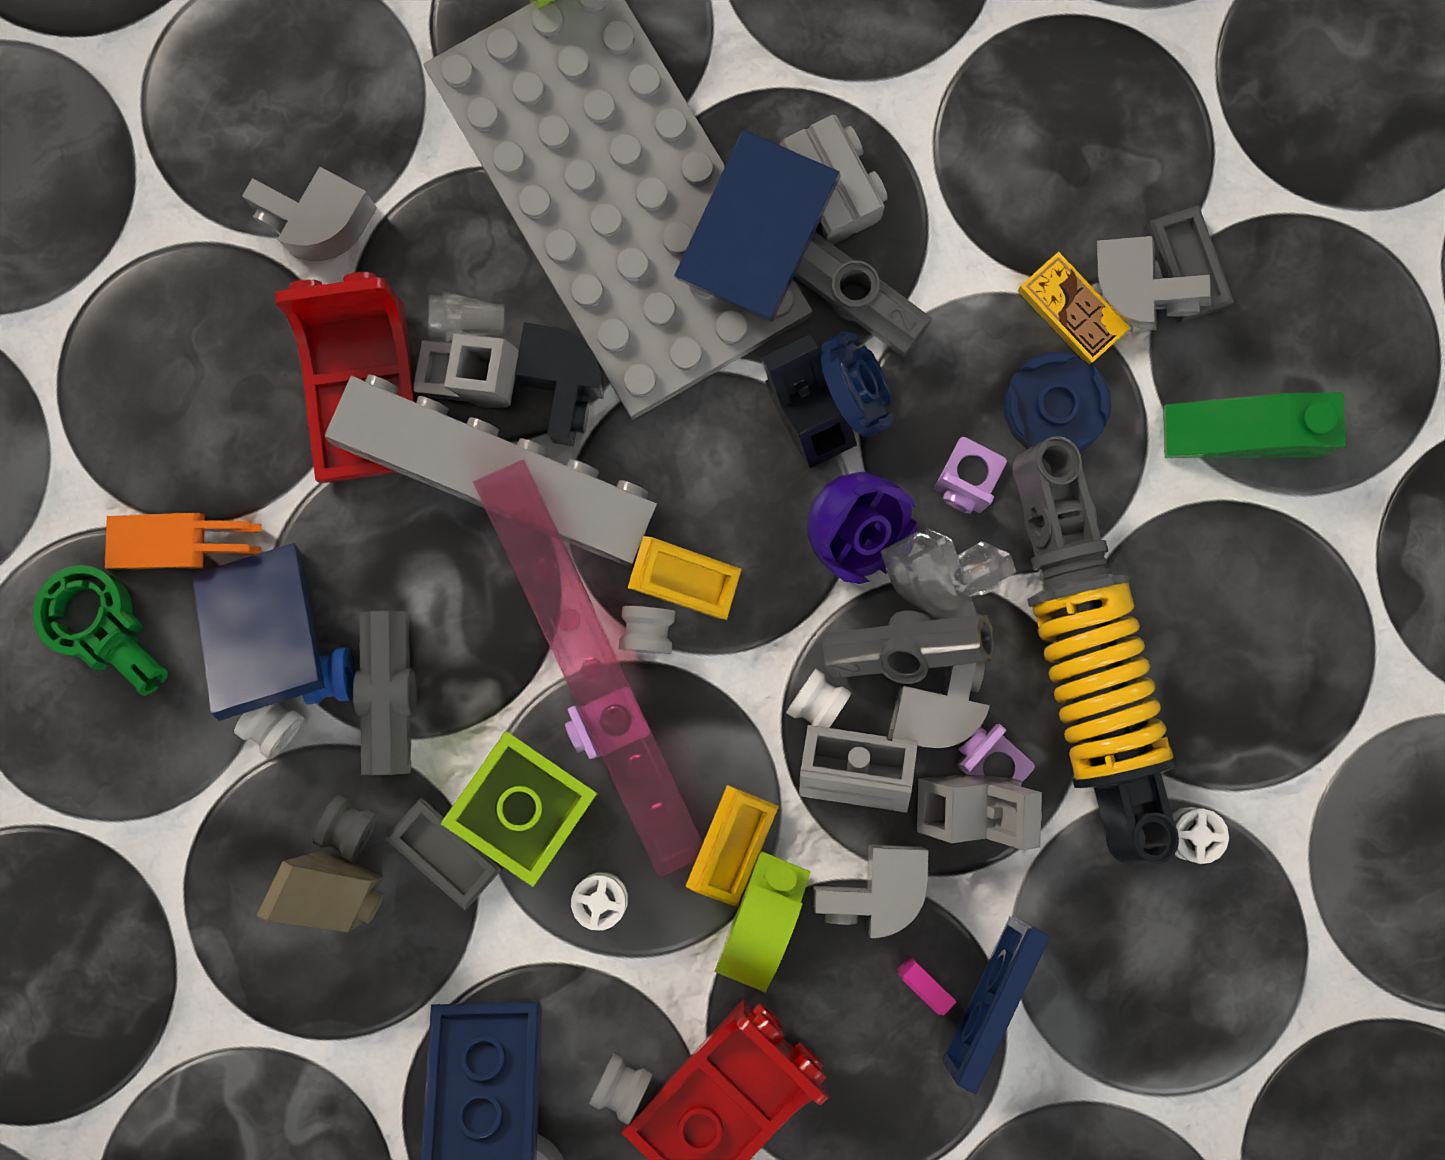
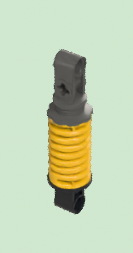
M1053 436L1028 448L1016 457L1013 464V477L1018 487L1024 511L1025 529L1035 557L1031 558L1033 570L1040 572V581L1043 583V590L1027 599L1028 605L1032 607L1033 613L1036 616L1039 637L1044 641H1057L1047 646L1044 650V657L1047 662L1059 663L1050 668V680L1054 683H1066L1055 689V700L1059 703L1073 702V704L1060 709V720L1066 724L1078 722V725L1065 730V740L1070 744L1088 742L1076 745L1070 749L1069 756L1075 776L1072 779L1074 788H1094L1106 834L1107 847L1116 860L1125 864H1162L1169 861L1175 855L1179 845L1178 830L1174 824L1162 778V773L1179 765L1176 756H1173L1168 738H1161L1166 733L1165 724L1159 719L1152 718L1161 710L1160 703L1155 698L1147 697L1155 691V683L1148 677H1140L1149 671V661L1144 657H1133L1144 650V641L1137 636L1125 637L1137 632L1140 627L1135 617H1122L1134 608L1129 587L1131 582L1129 574L1110 573L1109 568H1107V560L1104 555L1109 550L1106 540H1101L1099 534L1097 513L1089 495L1080 452L1069 439ZM1042 458L1049 463L1051 475L1044 469ZM1075 511H1079V516L1075 515ZM1141 829L1145 835L1143 849L1139 843V832Z

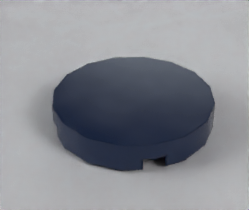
M842 331L826 339L821 346V363L824 378L836 406L852 429L863 437H873L888 430L892 424L894 414L890 412L886 414L885 405L891 403L890 388L884 372L872 351L868 350L865 345L857 348L853 342L857 341L858 336L851 332Z
M1046 352L1028 360L1010 379L1004 395V418L1012 436L1026 449L1053 436L1069 439L1076 445L1079 452L1087 449L1103 432L1111 414L1110 390L1102 373L1095 366L1089 365L1086 361L1079 359L1080 356L1069 352Z

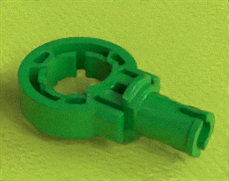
M76 565L56 572L42 585L33 606V623L39 638L47 647L58 653L83 659L95 671L105 670L109 666L105 661L110 662L136 688V691L141 696L151 694L159 688L151 680L155 677L159 682L164 683L168 676V671L163 666H160L138 644V638L128 631L140 633L144 626L132 615L133 607L130 594L124 584L116 577L95 567ZM90 578L100 579L106 587L103 588L83 580ZM84 590L96 591L100 596L101 607L98 609L95 621L88 629L72 635L66 625L54 622V618L58 620L64 619L66 605L79 592Z

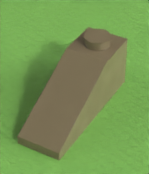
M327 849L282 861L256 916L271 922L349 932L359 927L362 921L369 924L375 916L384 896L383 893L377 891L383 876L354 862L351 863Z

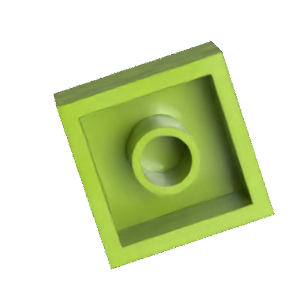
M505 730L440 824L534 887L597 793Z

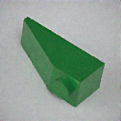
M1343 392L1282 393L1166 404L1163 406L1165 458L1324 457L1346 446Z

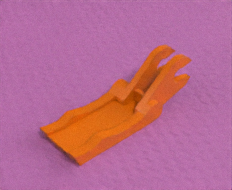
M200 513L107 516L105 569L203 568L204 554L240 556L260 554L261 547H250V544L204 543L205 531L261 532L262 524H251V521H205V514Z

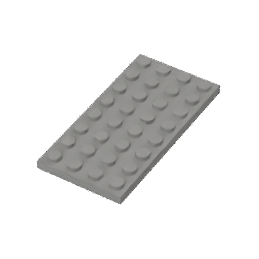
M556 0L539 10L532 2L423 64L434 86L586 344L593 352L599 366L631 420L636 419L812 317L813 311L794 279L791 281L773 322H770L675 278V272L725 165L625 0Z

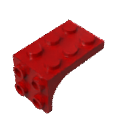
M351 273L343 277L344 282L323 285L318 280H299L290 283L289 289L275 293L276 305L286 315L298 347L303 374L315 480L320 484L398 473L330 445L325 438V433L350 376L363 381L366 380L368 375L377 376L398 387L396 395L415 403L417 402L416 393L413 392L414 376L405 305L384 278L377 277L375 273Z
M743 999L635 1114L630 1123L623 1127L622 1134L648 1160H751L777 1130L801 1107L812 1100L821 1106L829 1098L824 1082L827 1075L821 1069L824 1065L802 1042L793 1047L784 1038L785 1034L781 1031L783 1024L767 1007L759 1003L753 1008Z

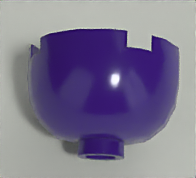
M856 472L839 476L825 485L814 499L808 513L807 533L814 554L823 565L844 582L856 584L870 582L865 576L872 575L878 570L887 574L909 552L916 536L917 522L911 518V506L915 507L913 499L892 481L880 475Z

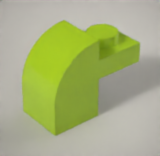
M760 851L714 972L766 992L779 967L803 904L801 901L811 871Z

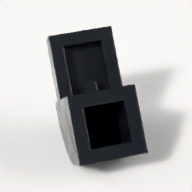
M524 322L515 376L521 386L555 391L547 434L555 444L574 447L576 432L584 434L588 422L589 402L582 401L583 396L604 398V383L597 360L588 345L575 334L561 328Z
M810 334L761 358L768 378L765 382L771 398L794 444L809 468L857 446L852 427L841 415L830 394L823 374L819 347Z

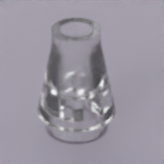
M443 291V296L429 295L428 338H441L442 342L450 343L452 342L453 334L481 337L503 336L504 304H493Z

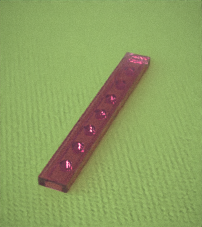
M525 458L473 481L658 877L660 878L696 861L703 845V840Z

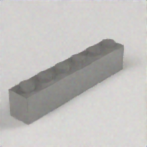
M368 375L365 381L350 376L325 433V438L330 445L627 568L632 565L642 537L657 503L646 499L649 494L647 490L623 480H619L617 487L597 479L599 471L580 461L570 459L566 466L547 458L549 450L535 442L523 438L519 439L517 445L497 437L499 429L485 421L469 417L467 424L453 419L447 416L449 408L427 397L419 396L415 403L396 395L398 391L396 385L377 376Z

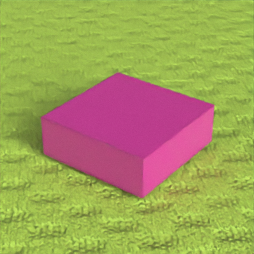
M911 955L897 968L901 979L938 1015L942 1014L944 1016L957 1002Z

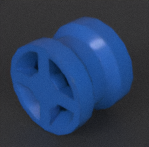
M335 648L331 654H319L325 688L302 695L305 703L319 704L326 697H335L338 701H352L355 669L349 648Z

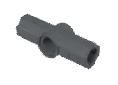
M814 233L794 277L828 301L840 318L847 321H855L904 358L921 339L931 324L932 317L880 280L877 271L870 264L864 261L853 260L818 233ZM851 282L864 285L869 294L860 300H850L842 294L841 288Z
M905 610L893 615L888 626L826 633L822 646L825 656L824 666L831 679L883 673L887 678L901 684H913L925 678L928 668L992 662L995 651L993 628L987 615L979 614L931 620V618L923 613Z
M360 612V669L356 671L354 676L353 703L356 716L361 718V775L411 773L412 764L410 717L415 714L417 702L416 677L414 670L410 668L409 612Z

